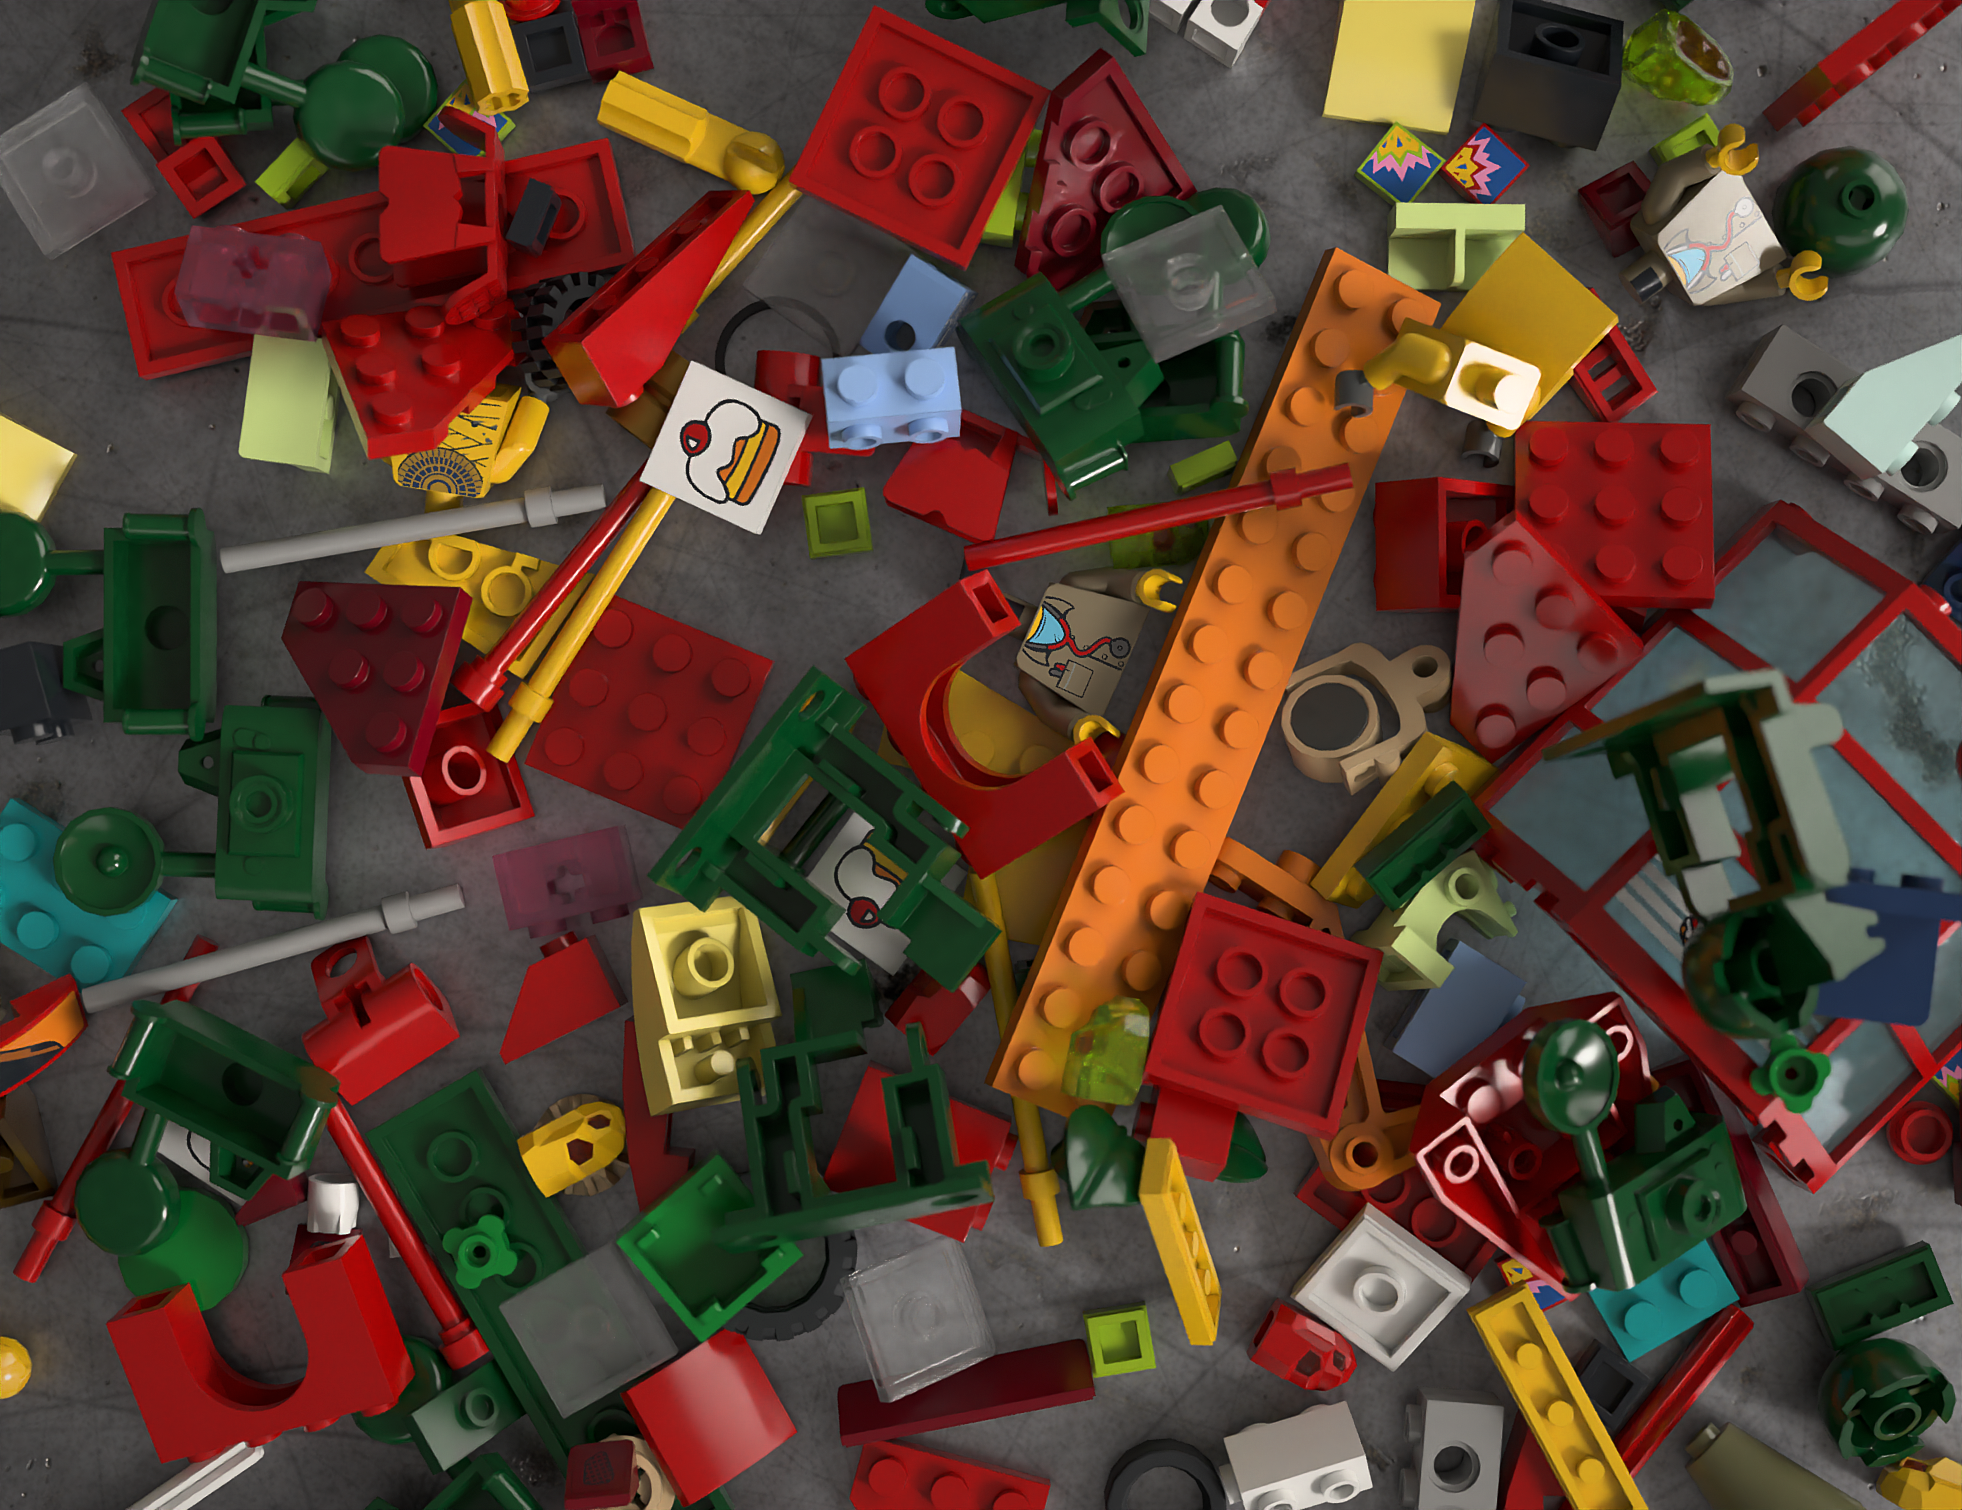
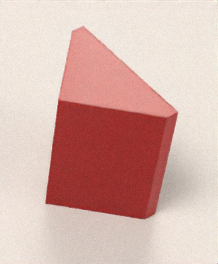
M474 702L441 710L422 777L401 776L426 850L444 848L535 817L515 755L513 754L508 763L494 757L486 750L503 723L498 704L489 713Z

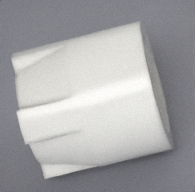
M320 1173L311 1175L308 1178L307 1230L309 1232L342 1235L349 1234L350 1230L356 1227L360 1186L354 1175Z

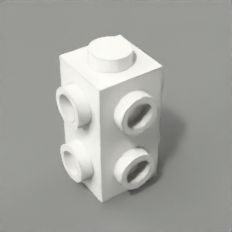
M1346 1401L1333 1405L1320 1404L1311 1406L1297 1416L1271 1424H1253L1245 1427L1238 1434L1223 1438L1230 1463L1218 1467L1230 1505L1242 1501L1245 1510H1302L1324 1502H1345L1355 1497L1360 1491L1373 1488L1366 1455Z

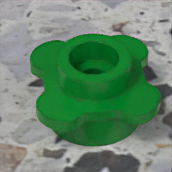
M1786 1033L1782 1037L1769 1041L1770 1053L1763 1065L1753 1069L1750 1073V1085L1760 1095L1771 1094L1783 1101L1784 1107L1788 1112L1802 1114L1812 1107V1099L1819 1094L1825 1079L1830 1076L1832 1065L1830 1059L1821 1052L1812 1053L1798 1046L1797 1039L1793 1035ZM1789 1067H1793L1796 1070V1077L1792 1080H1788L1785 1077V1071Z
M486 1214L480 1218L479 1222L470 1225L468 1228L453 1227L444 1235L443 1248L446 1252L453 1255L458 1268L456 1280L462 1287L475 1289L484 1278L494 1274L507 1276L516 1268L518 1257L513 1250H510L509 1240L504 1232L505 1225L500 1217L494 1214ZM476 1246H483L486 1249L484 1257L475 1255L474 1249Z

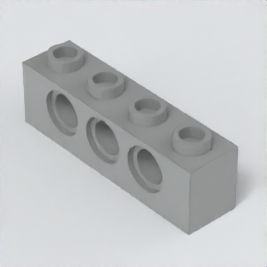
M1783 324L1765 334L1725 396L1726 400L1739 407L1736 415L1746 424L1757 430L1769 432L1772 428L1792 441L1790 445L1791 451L1808 463L1820 467L1827 463L1846 475L1843 481L1844 484L1856 494L1872 501H1877L1880 497L1900 510L1897 515L1898 519L1911 529L1925 535H1932L1933 532L1940 534L1959 529L1962 525V438L1940 424L1932 427L1927 422L1911 440L1918 446L1913 457L1918 460L1922 468V478L1917 486L1911 485L1904 479L1901 469L1892 476L1884 472L1862 481L1804 431L1846 381L1860 375V373ZM1795 386L1804 387L1812 393L1815 399V410L1811 417L1801 415L1794 408L1792 392Z
M1417 1386L1416 1405L1407 1404L1404 1416L1405 1443L1413 1444L1411 1468H1402L1400 1472V1507L1407 1508V1510H1496L1505 1406L1493 1392ZM1449 1446H1457L1464 1449V1457L1458 1468L1450 1472H1440L1434 1469L1435 1457L1442 1449Z

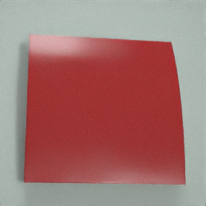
M722 1326L703 1343L698 1342L679 1357L662 1363L620 1393L682 1507L695 1503L719 1488L797 1433L795 1426L744 1335L734 1331L730 1332Z

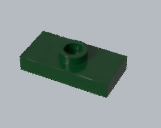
M1452 780L1353 866L1382 902L1394 912L1492 827L1466 791Z
M1923 1240L1805 1287L1826 1343L1833 1351L1840 1350L1954 1304L1929 1243Z
M492 1357L401 1419L430 1471L435 1475L454 1465L527 1413L496 1359Z

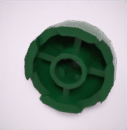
M1854 146L1819 151L1799 163L1787 179L1778 187L1772 209L1775 237L1780 245L1784 242L1793 257L1808 250H1812L1822 257L1821 268L1808 273L1828 278L1857 275L1884 259L1904 233L1909 213L1906 186L1894 166L1874 151Z
M1729 907L1702 920L1683 947L1680 969L1683 989L1692 1010L1707 1027L1734 1040H1771L1782 1037L1790 1031L1806 1026L1817 1007L1819 986L1782 995L1765 929L1775 925L1770 907L1730 913Z
M1892 1338L1870 1339L1842 1348L1825 1370L1817 1391L1818 1411L1829 1438L1843 1458L1848 1460L1850 1456L1860 1457L1867 1467H1878L1895 1463L1921 1450L1926 1445L1919 1435L1927 1430L1938 1416L1947 1424L1952 1417L1957 1401L1953 1385L1937 1364L1914 1345Z

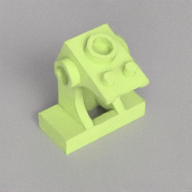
M1472 849L1464 851L1394 912L1385 906L1368 930L1356 931L1349 941L1384 952L1377 982L1387 991L1440 988L1455 968L1437 952V935L1442 924L1452 914L1464 919L1488 940L1493 939L1495 936L1507 935L1508 937H1515L1518 931L1511 917L1516 915L1517 912L1510 901L1505 903L1501 901L1496 891L1498 882L1495 873Z

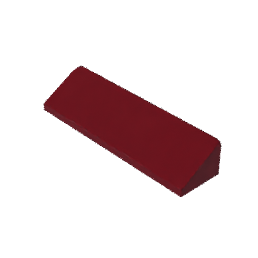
M1685 1054L1649 1069L1650 1075L1659 1084L1657 1090L1664 1085L1668 1086L1680 1096L1688 1111L1721 1115L1725 1118L1747 1208L1741 1216L1710 1236V1239L1727 1278L1740 1298L1738 1300L1740 1307L1745 1308L1800 1293L1809 1279V1271L1736 1105Z
M1080 1338L843 1384L838 1388L837 1393L842 1446L846 1445V1448L1092 1400L1096 1393L1086 1343Z

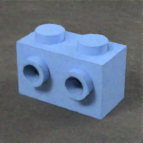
M954 347L821 359L829 449L845 447L853 450L874 448L880 444L906 441L924 444L942 441L948 437L960 436L961 401Z
M1449 938L1440 955L1455 968L1440 988L1418 989L1383 1044V1046L1434 1078L1496 1032L1498 1027L1501 1028L1518 1015L1525 1003V997L1521 996L1520 992L1525 986L1526 981L1463 942L1453 938Z

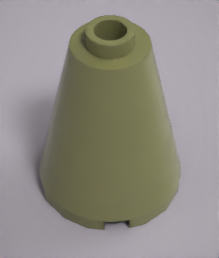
M1708 1422L1693 1436L1684 1448L1692 1456L1685 1465V1469L1713 1510H1866L1860 1501L1731 1422L1725 1423L1719 1429L1712 1422Z

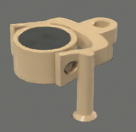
M1359 642L1293 672L1284 691L1286 703L1282 709L1281 726L1294 765L1305 776L1323 783L1344 782L1345 788L1351 796L1376 778H1378L1380 789L1382 790L1401 765V761L1407 757L1423 734L1428 731L1424 713L1441 711L1450 701V687L1453 674L1448 655L1439 647L1420 645L1388 661L1373 646ZM1355 674L1366 679L1387 699L1398 716L1401 726L1400 731L1395 737L1383 742V730L1378 707L1372 693L1359 681L1348 678L1345 675Z

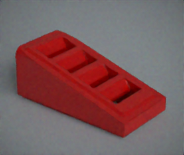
M1586 287L1599 300H1601L1593 287ZM1617 325L1573 368L1574 375L1568 380V383L1598 422H1619L1658 393ZM1610 355L1615 363L1592 379L1588 371ZM1625 375L1630 384L1606 401L1601 392Z

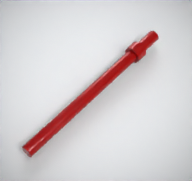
M1348 462L1296 473L1295 467L1270 472L1269 480L964 546L966 564L970 572L1276 505L1277 511L1303 506L1302 499L1353 488Z
M197 934L183 960L218 951L220 945L210 938ZM199 983L165 992L159 1004L163 1005L173 1000L189 1003ZM118 1079L55 1195L52 1200L43 1201L31 1225L35 1231L13 1270V1274L20 1279L36 1283L58 1241H66L75 1226L77 1217L73 1200L76 1181L88 1163L109 1150L134 1102L121 1096L126 1080Z

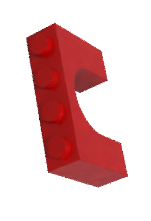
M988 569L959 580L844 658L853 673V680L857 690L866 700L872 703L887 728V736L891 745L901 756L905 757L920 781L921 789L970 828L963 839L951 831L955 838L957 851L962 854L960 857L966 864L973 867L980 880L985 879L1125 792L1091 736L1036 770L1014 775L999 773L982 766L959 743L949 716V694L957 672L974 655L1021 625Z
M363 1234L306 1249L281 1274L307 1343L308 1366L305 1377L285 1384H267L249 1379L230 1367L220 1356L213 1344L189 1282L134 1297L105 1323L161 1464L187 1457L189 1463H198L219 1454L226 1446L244 1442L247 1448L258 1447L276 1439L286 1430L302 1426L304 1432H314L332 1425L343 1415L361 1411L362 1416L370 1417L391 1409L399 1402L398 1397L416 1373Z

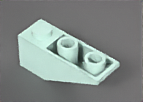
M1962 334L1864 372L1846 381L1804 431L1862 481L1884 472L1890 476L1894 475L1917 451L1918 446L1911 441L1927 422L1932 427L1941 422L1953 410L1961 398L1954 390L1962 382Z

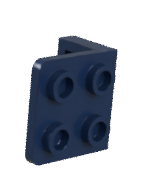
M1850 867L1846 875L1848 884L1824 891L1826 902L1875 912L1878 922L1875 925L1866 927V934L1871 939L1882 938L1885 947L1881 952L1846 974V979L1820 985L1817 1007L1813 1015L1913 1027L1922 1026L1928 1021L1930 1016L1941 920L1962 923V894L1943 892L1945 878L1901 873L1900 887L1874 884L1876 870Z

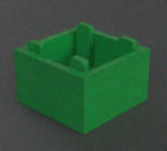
M716 1148L616 1233V1243L701 1343L803 1256L801 1249L795 1242L737 1254H731L713 1244L711 1229L726 1226L724 1213L755 1207L752 1190Z

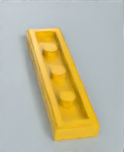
M1148 1139L1139 1196L1191 1345L1213 1346V1341H1216L1222 1289L1175 1144L1172 1143L1171 1139Z
M1521 1279L1467 1308L1466 1311L1572 1509L1649 1510L1528 1284Z

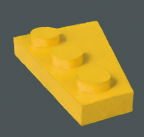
M449 535L381 547L364 573L381 584L461 587L473 598L462 639L484 654H487L559 565L518 552L514 553L478 543L468 538ZM589 572L585 574L508 668L509 671L524 681L528 680L596 576L595 574Z
M960 670L957 672L949 694L951 725L964 750L982 766L1003 774H1024L1036 770L1075 746V742L1070 741L1044 725L1037 716ZM884 725L878 755L889 764L911 768L905 757L901 756L891 745L887 736V728Z
M1426 731L1310 885L1326 900L1358 909L1376 893L1353 865L1452 780L1471 797L1499 768L1494 763L1490 764L1480 753Z

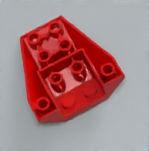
M1615 991L1525 1008L1425 1086L1408 1149L1438 1201L1570 1302L1580 1294L1564 1292L1561 1282L1565 1274L1545 1228L1538 1225V1220L1542 1216L1551 1213L1563 1214L1558 1194L1581 1180L1582 1177L1570 1134L1547 1129L1532 1116L1523 1097L1521 1070L1524 1054L1533 1037L1548 1023L1564 1018H1574L1599 1025L1610 1036L1615 1047L1620 1073L1616 1099L1607 1117L1596 1126L1605 1162L1611 1161L1633 1147L1634 1104L1652 1093L1646 1043L1624 999Z

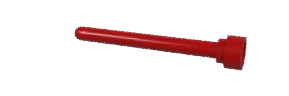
M649 458L640 466L485 657L477 655L471 663L464 661L451 676L449 682L488 713L505 694L501 689L508 680L504 673L635 515L652 486L640 481V478Z
M338 1096V1103L334 1108H331L325 1127L441 1325L442 1330L438 1332L443 1342L439 1346L440 1352L451 1371L460 1369L480 1358L490 1349L469 1314L465 1315Z

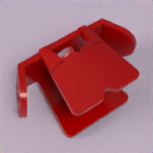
M444 106L438 115L439 121L454 135L484 151L486 157L389 145L383 147L379 152V192L389 200V204L386 210L379 216L380 256L385 263L393 264L394 282L400 288L488 272L459 289L443 304L441 315L448 324L456 325L476 318L507 299L508 240L506 235L508 229L505 151L494 126L460 109ZM485 174V182L460 179Z
M961 408L959 437H948L934 443L923 444L913 442L883 487V495L887 506L974 544L994 540L1015 452L1018 451L1041 461L1048 516L1058 515L1055 478L1031 440L1017 431Z

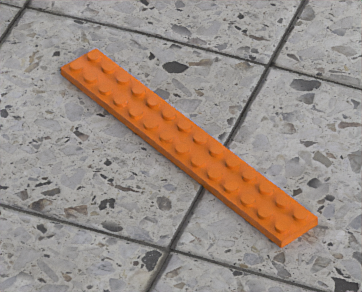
M1337 247L1324 251L1228 488L1269 480L1270 472L1295 467L1296 473H1301L1346 462L1349 464L1353 488L1302 499L1303 506L1277 511L1276 505L1215 518L1112 768L1114 775L1125 792L1094 812L984 1080V1084L1067 1118L1075 1109L1084 1105L1098 1106L1113 1116L1172 970L1192 899L1197 891L1203 892L1407 390L1394 383L1384 390L1374 388L1372 414L1362 418H1355L1351 415V406L1334 410L1336 376L1346 370L1364 371V365L1367 361L1396 341L1405 317L1433 326L1442 304Z

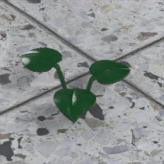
M1095 1105L1080 1106L1069 1115L1064 1126L1063 1139L1052 1148L1050 1154L1055 1172L1066 1182L1070 1208L1076 1211L1094 1207H1131L1142 1203L1139 1189L1146 1153L1145 1147L1141 1142L1127 1135L1128 1129L1126 1126L1118 1125L1108 1112ZM1237 1111L1226 1167L1216 1179L1230 1183L1254 1182L1259 1180L1268 1171L1266 1156L1251 1123L1244 1113Z

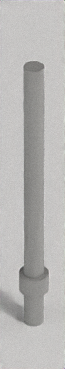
M602 483L554 492L551 486L524 490V497L224 547L220 548V560L224 572L231 573L529 522L531 528L557 524L558 517L606 509V495Z
M459 883L410 896L408 891L381 898L382 905L82 989L83 1002L87 1012L93 1013L389 929L391 934L417 928V921L465 908L463 894Z

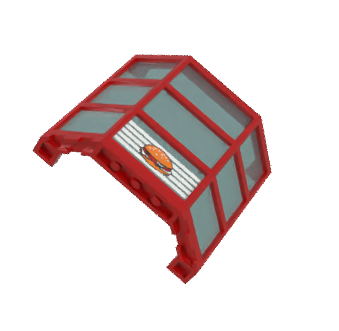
M1780 499L1763 505L1714 553L1715 600L1712 609L1659 608L1643 623L1641 633L1635 632L1643 642L1644 653L1523 741L1498 766L1499 769L1470 797L1492 828L1467 850L1474 849L1478 857L1510 884L1515 882L1526 892L1532 887L1541 892L1533 900L1535 905L1548 915L1740 1109L1751 1124L1756 1127L1760 1123L1763 1126L1751 1141L1796 1186L1815 1194L1962 1049V923L1941 920L1930 1016L1924 1025L1913 1027L1812 1014L1806 1026L1788 1032V1034L1793 1035L1797 1039L1798 1046L1812 1053L1821 1052L1830 1059L1832 1065L1830 1076L1825 1079L1819 1094L1812 1099V1107L1802 1114L1790 1113L1785 1109L1783 1101L1771 1094L1760 1095L1750 1085V1073L1753 1069L1761 1067L1770 1053L1768 1046L1770 1040H1734L1707 1027L1691 1008L1683 989L1680 966L1683 947L1701 921L1693 918L1687 911L1675 876L1666 877L1634 776L1627 779L1614 780L1606 755L1545 763L1542 750L1701 679L1781 669L1792 703H1827L1840 713L1843 720L1844 729L1838 741L1810 750L1850 853V867L1876 870L1874 884L1900 887L1901 873L1945 878L1943 892L1962 894V780L1958 775L1955 762L1956 752L1962 741V630L1948 617L1952 612L1951 607L1935 590L1924 584L1918 587L1912 580L1815 521L1797 504L1792 502L1788 504ZM1731 779L1716 785L1742 854L1722 862L1734 898L1759 890L1760 887L1742 832L1750 830L1751 826L1737 783H1735V779ZM1789 1067L1785 1071V1077L1788 1080L1796 1077V1070L1793 1067Z

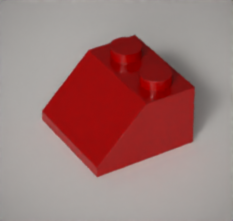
M1428 477L1375 483L1373 522L1376 534V569L1373 583L1376 591V611L1458 613L1464 548L1513 511V486L1446 477Z

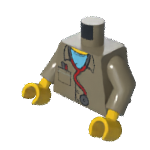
M1732 123L1722 128L1718 135V146L1713 147L1710 144H1704L1663 163L1657 169L1641 203V210L1632 218L1630 228L1645 254L1618 274L1624 288L1639 304H1643L1664 287L1671 294L1692 306L1701 305L1705 307L1782 296L1788 287L1794 296L1805 301L1816 300L1826 293L1828 277L1819 276L1807 279L1800 275L1804 272H1813L1821 268L1822 257L1818 253L1808 250L1797 254L1792 260L1790 268H1783L1780 264L1787 256L1741 175L1751 172L1759 160L1757 143H1751L1743 149L1734 150V148L1739 147L1745 141V129L1741 125Z
M1113 566L1069 572L1061 579L1059 584L1049 583L1039 607L1003 592L1004 597L1021 623L1020 626L1006 634L1023 642L1013 664V667L1020 671L1018 688L1044 725L1070 741L1075 742V745L1090 736L1094 741L1102 732H1110L1115 737H1120V731L1105 720L1103 716L1151 608L1145 605L1165 613L1175 611L1176 605L1161 601L1159 596L1164 584L1168 582L1182 584L1183 580L1180 577L1162 569L1142 572Z

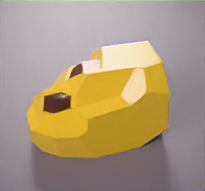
M600 1101L583 1104L541 1125L517 1140L521 1157L535 1184L546 1198L614 1162L624 1149L626 1142L625 1116L622 1108Z
M1938 1456L1924 1461L1906 1457L1882 1469L1876 1482V1492L1904 1510H1962V1464L1956 1460L1952 1461L1945 1456Z

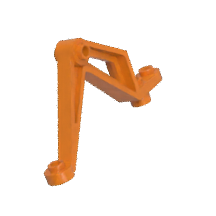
M1227 836L1225 837L1208 879L1210 883L1228 893H1235L1237 889L1259 902L1256 907L1257 911L1344 939L1337 904L1326 900L1310 885L1322 869L1320 866L1305 856L1291 850H1283L1274 865L1238 841ZM1365 1028L1337 1135L1331 1141H1327L1306 1134L1317 1157L1323 1176L1331 1185L1344 1191H1359L1375 1187L1383 1181L1416 1165L1408 1149L1420 1104L1391 1113L1383 1111ZM1650 1075L1653 1093L1657 1090L1659 1084L1656 1081V1079L1652 1075ZM1353 1149L1359 1155V1166L1353 1160Z

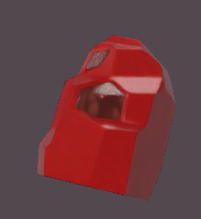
M977 962L954 993L948 991L927 972L921 970L888 1008L884 1016L905 1036L906 1024L921 1022L929 1055L933 1057L992 988L987 968L982 963Z
M1278 1297L1265 1314L1246 1352L1252 1362L1305 1390L1328 1391L1348 1382L1357 1367L1352 1346L1340 1333L1322 1320Z

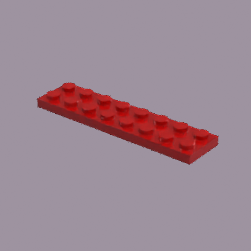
M608 137L505 161L508 230L530 178L550 185L562 202L541 256L538 255V258H534L519 252L508 241L507 297L524 293V290L530 285L537 284L539 280L576 272H588V276L620 271L637 256L612 145ZM485 174L460 179L485 182ZM379 191L111 252L138 375L145 380L252 356L254 335L258 330L322 338L321 322L345 319L355 314L377 315L407 311L417 306H443L446 300L455 292L488 272L408 288L398 287L393 278V264L385 263L380 256L379 216L388 207L389 200L380 194Z

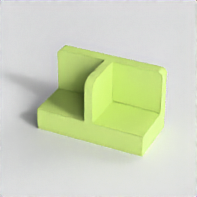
M1396 202L1387 215V275L1417 291L1469 292L1509 245L1524 232L1525 204Z
M258 330L255 333L238 451L241 457L288 464L304 471L329 474L341 390L323 347L322 338Z

